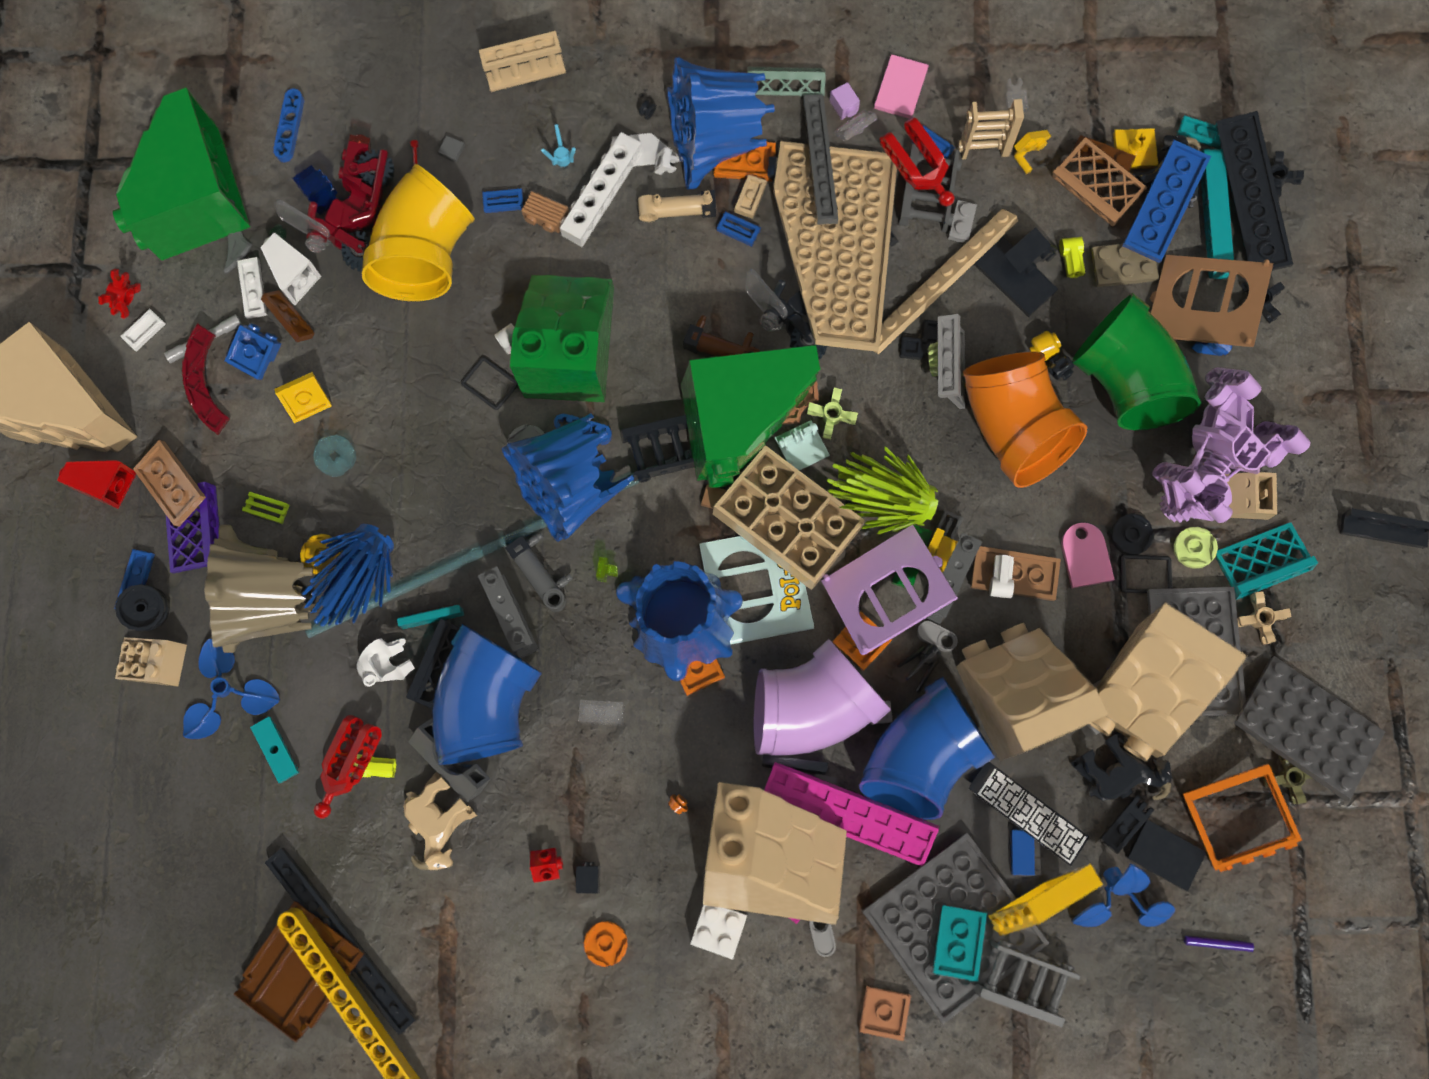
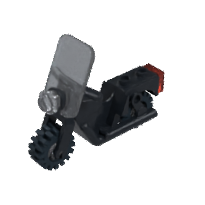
M754 269L748 270L745 288L749 296L764 312L760 317L761 326L767 331L786 328L787 333L791 337V348L815 345L801 291L799 290L793 295L787 304L780 298L786 286L784 279L779 280L774 291H772ZM816 345L819 360L825 355L827 346Z

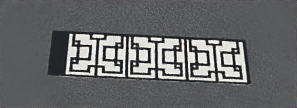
M990 762L984 764L968 788L1070 866L1073 865L1089 839L1088 835Z

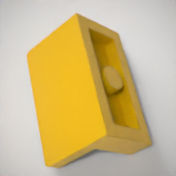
M937 528L928 550L932 557L938 556L942 559L943 565L940 570L943 573L958 541L944 536L945 531Z

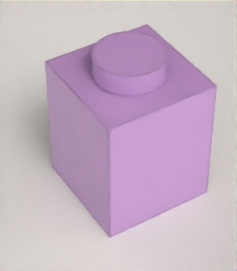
M848 82L831 91L830 103L841 119L852 117L858 112L860 100Z

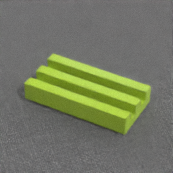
M249 492V498L245 502L246 506L242 509L243 512L283 524L290 506L289 504ZM254 499L283 507V510L254 502ZM251 506L261 508L279 514L280 518L252 510L250 508Z

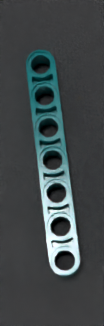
M1202 149L1201 152L1211 156L1201 177L1207 258L1234 260L1227 173L1222 149ZM1208 271L1210 279H1228L1229 277L1228 272Z

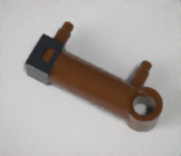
M705 315L700 316L696 326L690 324L683 341L685 350L696 354L701 352L712 357L760 352L757 348L750 347L754 336L752 332H748L742 345L704 332L703 328L707 318Z

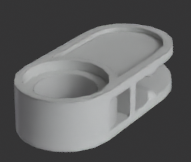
M925 621L917 629V636L921 641L927 644L930 643L943 652H950L957 646L958 640L956 635L933 622ZM942 637H951L953 640L952 646L944 647L941 643Z
M809 921L816 952L823 957L831 956L836 949L831 924L826 923L823 929L818 930L814 927L813 921Z

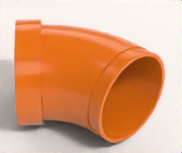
M1020 352L998 356L973 364L963 371L969 402L980 431L995 456L1001 462V470L1018 488L1033 485L1057 470L1075 453L1087 434V426L1071 409L1064 408L1059 401L1050 381L1048 368L1045 364V354L1042 352Z

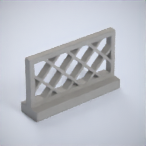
M958 314L938 316V396L940 398L948 397L959 409H965V378L963 377V371L965 370V331L960 326V316Z

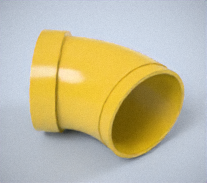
M414 164L410 172L404 175L386 199L373 227L369 246L363 254L362 278L365 284L378 294L402 301L431 300L442 296L450 289L453 262L450 257L451 252L459 237L464 233L468 225L475 220L470 211L454 194L418 164Z

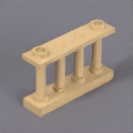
M556 31L479 50L484 72L491 70V72L486 73L491 92L566 73L561 54L555 55L561 53ZM548 56L547 58L537 60V58ZM529 61V62H527V63H523V64H520V65L517 64V63ZM509 65H510V67H508V68H504V69H500V70L498 69V68H501V67H505V66H509Z
M1022 99L1013 100L1011 108L1002 111L978 112L977 102H972L970 110H967V121L962 138L958 140V151L962 153V159L967 158L969 149L997 148L1001 150V157H1009L1024 119ZM1004 119V120H1000V121H983V122H978V120ZM1001 129V130H993V131H976V132H975V130ZM980 139H997V140L972 141V140H980Z

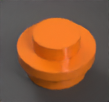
M674 794L670 796L668 805L674 812L680 815L688 810V802L683 796L679 794L677 796Z

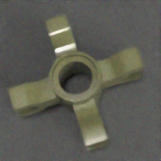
M1278 754L1283 770L1280 771L1279 776H1274L1277 784L1289 788L1292 805L1306 803L1307 801L1301 786L1305 783L1306 779H1311L1312 777ZM1290 772L1295 775L1294 783L1289 780ZM1264 778L1263 782L1265 787H1269L1266 782V779Z

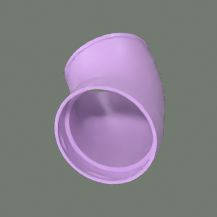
M828 639L813 652L815 657L801 666L791 669L759 670L754 701L755 751L757 755H795L827 748L857 733L871 721L876 724L891 709L840 650Z

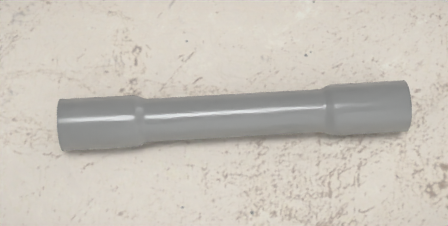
M235 314L208 331L216 335L215 338L224 333L236 329L242 325V322ZM187 342L164 353L170 364L185 356Z

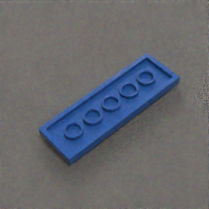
M1176 140L1172 142L1126 237L1123 247L1158 263L1162 261L1211 158L1210 155Z

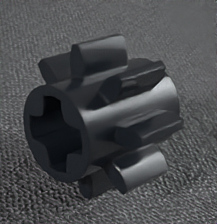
M1058 354L1051 359L1049 363L1051 366L1048 370L1056 380L1062 377L1065 381L1072 376L1074 364L1068 356L1065 355L1061 358Z

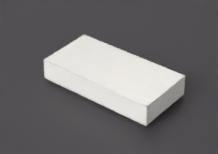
M149 309L120 337L137 352L165 323Z

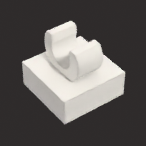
M664 148L657 154L654 173L662 175L665 171L673 173L676 170V167L671 166L670 162L676 163L678 158L671 156V149Z

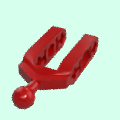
M913 117L905 122L904 127L911 140L934 169L922 177L916 165L891 132L880 137L882 148L904 179L914 189H935L939 194V202L942 206L947 207L953 204L954 194L951 191L945 190L941 184L949 166L945 161L944 155L917 118Z
M349 715L343 719L322 762L323 771L320 777L326 794L323 800L314 806L313 811L316 817L320 819L328 817L331 813L330 803L333 797L350 792L353 785L360 782L381 739L382 731L379 727L373 724L363 725V721L354 715ZM346 741V747L340 750L341 744ZM363 749V755L357 759L358 752Z

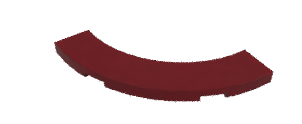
M197 323L187 341V348L182 361L183 385L188 401L199 419L209 429L219 435L230 418L214 403L205 381L206 357L216 335Z

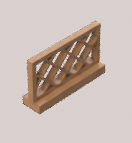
M1086 137L1066 160L1053 171L1052 178L1112 227L1115 226L1124 213L1147 189L1143 183ZM1086 144L1092 149V156L1080 158V150ZM1104 159L1107 162L1108 169L1096 170L1095 160ZM1093 160V170L1081 171V161ZM1069 162H1078L1079 172L1070 173L1065 167ZM1111 172H1120L1123 175V181L1111 183ZM1108 173V183L1097 184L1096 174ZM1093 174L1094 184L1085 185L1082 182V175ZM1135 184L1140 190L1134 195H1127L1126 185ZM1123 185L1124 195L1112 197L1111 186ZM1109 187V197L1101 198L1098 196L1097 188ZM1124 199V208L1118 212L1113 208L1112 200Z

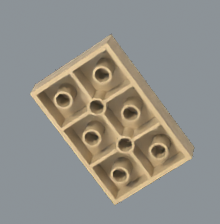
M766 445L715 504L713 509L715 517L811 590L861 530L865 522L854 511L839 508L845 505Z

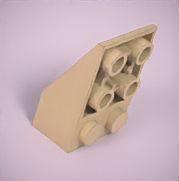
M1236 473L1227 482L1232 493V502L1229 507L1233 513L1230 518L1269 520L1277 515L1276 473Z
M124 637L115 679L178 686L187 645L168 640Z

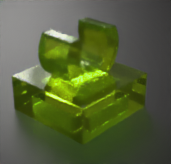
M599 557L596 574L597 580L606 582L607 575L617 577V566L609 565L608 558Z

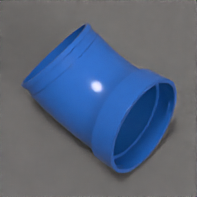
M462 624L451 641L454 647L445 661L434 697L433 736L439 765L477 760L522 747L523 742L520 737L519 727L520 704L526 690L531 692L542 674L517 656Z
M944 677L924 688L926 693L913 701L889 725L872 751L863 773V779H861L859 784L860 791L867 798L925 820L938 819L942 816L944 805L953 786L968 769L973 766L978 769L995 758L985 738Z

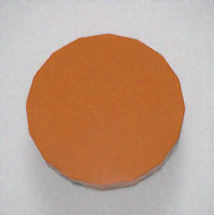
M610 921L599 922L592 926L584 939V948L588 959L595 965L602 967L612 966L620 962L626 954L628 947L627 935L623 928Z

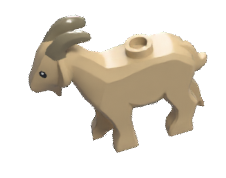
M435 772L426 783L421 794L417 795L415 792H408L404 803V814L410 822L408 827L416 835L420 833L425 839L424 862H421L417 856H411L412 864L421 870H439L451 867L453 865L450 857L452 849L442 853V848L452 832L462 822L477 816L476 812L470 806H467L461 798L445 813L434 803L436 793L450 788V785L438 772Z

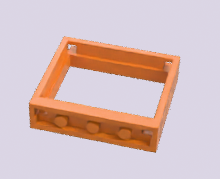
M1264 764L1182 793L1214 870L1219 869L1220 872L1233 869V864L1241 862L1242 865L1255 861L1253 857L1262 855L1263 858L1276 854L1275 850L1284 847L1285 850H1289L1298 846L1297 842L1302 841L1269 764ZM1264 776L1289 835L1217 860L1193 800Z

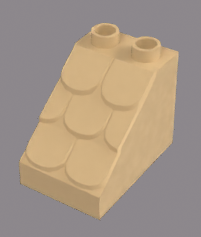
M31 322L25 324L0 344V433L9 438L33 444L45 442L74 450L84 447L101 452H108L109 450L119 452L137 438V435L72 355Z
M1164 603L1138 624L1097 685L1096 690L1109 715L1091 722L1089 725L1107 736L1114 729L1128 738L1124 748L1141 760L1147 761L1151 755L1156 758L1164 756L1232 679L1246 658V655Z
M1021 623L1000 633L1005 642L1002 645L989 649L986 640H982L962 649L966 660L962 661L956 668L1000 761L1028 751L1109 715L1096 688L1076 669L1074 663L1053 644L1041 628L1028 632L1025 624Z
M719 782L705 872L703 905L836 925L839 914L847 831L760 788Z

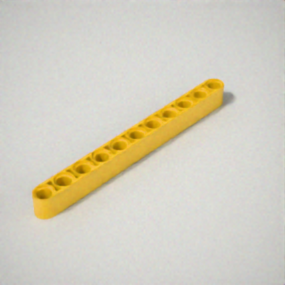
M292 908L281 914L277 921L279 929L384 1079H420L300 909ZM288 915H290V916H292V917L294 918V920H295V924H294V925H291V924L288 922V920H287ZM300 934H304L307 937V943L301 941ZM313 952L320 955V961H316L313 958ZM326 971H330L333 974V980L327 978ZM339 989L346 992V998L339 995ZM351 1008H356L360 1016L353 1015ZM364 1027H370L373 1031V1035L367 1034L364 1030ZM377 1045H382L386 1053H381ZM390 1064H396L399 1071H393Z

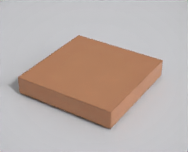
M866 986L859 1032L904 1041L911 995Z

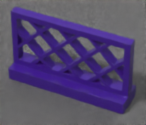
M207 482L198 483V487L206 498L180 527L176 528L166 515L170 573L174 574L208 567L210 544H214V539H219L216 486ZM197 510L200 513V519L195 524L190 518ZM187 523H190L193 529L186 536L181 531ZM199 530L202 533V539L197 544L192 538ZM180 534L185 540L178 548L175 546V539ZM190 542L195 548L188 556L183 550ZM200 550L204 554V562L197 563L193 559ZM181 554L186 558V561L182 566L177 567L176 560Z

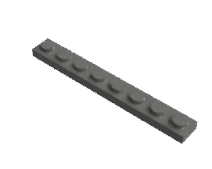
M804 95L803 104L817 224H838L823 95Z

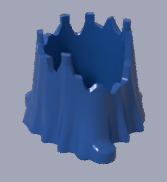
M675 57L674 70L672 72L673 87H668L667 99L671 114L674 146L678 149L679 161H683L685 185L688 190L696 189L701 180L719 163L767 145L766 139H751L762 134V116L775 111L774 104L766 105L755 97V94L758 92L756 82L765 80L764 73L756 74L710 69L691 64L680 57Z
M591 413L545 434L507 443L502 448L504 457L515 472V480L520 488L523 499L544 520L550 534L557 542L568 539L593 513L634 480L633 475H628L619 481L612 482L615 476L614 470L601 472L600 464L604 463L606 459L603 454L596 458L594 457L598 454L597 446L604 439L608 438V434L605 430L598 434H585L591 429L590 424L587 423V421L594 418Z
M674 561L669 566L655 564L645 578L635 576L631 581L623 582L617 587V598L622 603L628 604L636 610V617L629 623L631 627L638 631V638L633 643L634 647L644 654V658L648 662L661 665L671 680H683L687 675L689 665L693 661L710 664L717 658H728L732 655L733 650L730 640L734 635V631L727 622L728 618L741 608L743 599L741 594L735 590L722 589L720 579L716 575L705 573L698 566H690L684 562Z

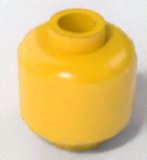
M1045 331L1031 340L1032 347L1029 349L1031 352L1044 353L1046 360L1059 354V348L1062 345L1055 333L1051 334L1049 331Z

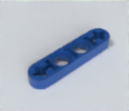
M297 89L288 90L283 100L273 148L274 155L280 162H288L294 155L304 107V98ZM295 96H297L298 99H295L293 104L291 99H294ZM289 113L296 114L293 120H286V116ZM285 131H292V135L289 138L282 137ZM285 147L287 152H284L283 155H281L280 152H283Z

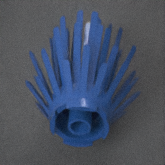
M361 524L353 532L323 540L320 543H329L326 545L329 548L319 552L320 554L305 562L311 563L319 558V561L314 564V566H319L341 552L328 566L310 580L311 584L302 593V595H306L336 565L312 592L313 597L304 607L308 608L324 591L310 612L316 613L321 605L324 606L315 618V624L321 621L320 626L324 627L327 622L330 626L338 615L335 625H341L352 603L350 617L354 615L352 619L354 624L363 602L362 613H366L376 573L374 600L377 603L379 597V606L382 607L385 568L388 593L391 592L390 576L393 578L390 554L394 549V543L388 535L384 537L381 533L377 532L378 527L370 524Z

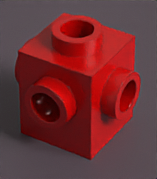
M556 847L530 851V871L534 883L560 879V869H563L562 856H558Z

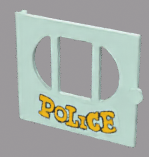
M737 536L699 544L705 573L714 574L718 578L767 569L773 595L743 601L740 609L773 603L772 610L765 618L754 623H742L729 617L727 623L734 631L730 645L814 629L806 586L743 537ZM735 552H752L765 560L763 563L718 570L722 561Z

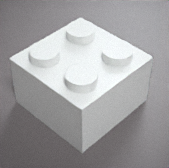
M704 905L691 945L733 959L747 915L732 909Z

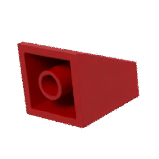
M117 460L66 462L65 466L59 471L57 481L79 493L119 509L136 473Z

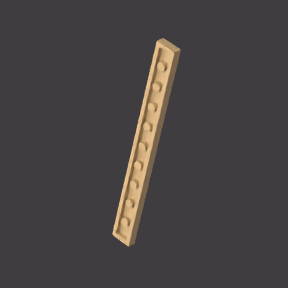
M1001 209L882 323L879 352L875 353L880 354L1018 222L1017 215Z

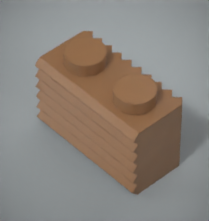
M531 191L529 198H527L522 208V214L525 221L529 224H539L550 233H553V231L559 233L560 223L564 217L567 218L569 209L568 206Z

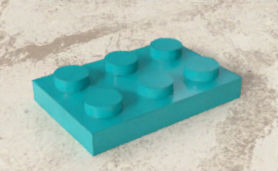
M945 905L941 906L933 974L978 982L987 913Z

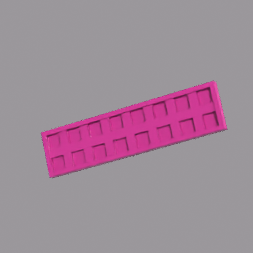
M776 762L764 789L765 792L782 798L787 803L819 816L820 819L846 830V837L919 866H924L939 830V826Z

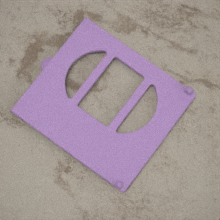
M913 524L829 576L825 574L823 576L824 579L821 580L861 655L869 653L958 599L940 570L943 565L942 559L938 556L932 557ZM903 567L919 569L926 575L929 582V592L924 602H921L905 575ZM893 572H897L916 608L894 622H890L871 586ZM864 591H866L884 623L883 627H874L862 620L859 614V600Z

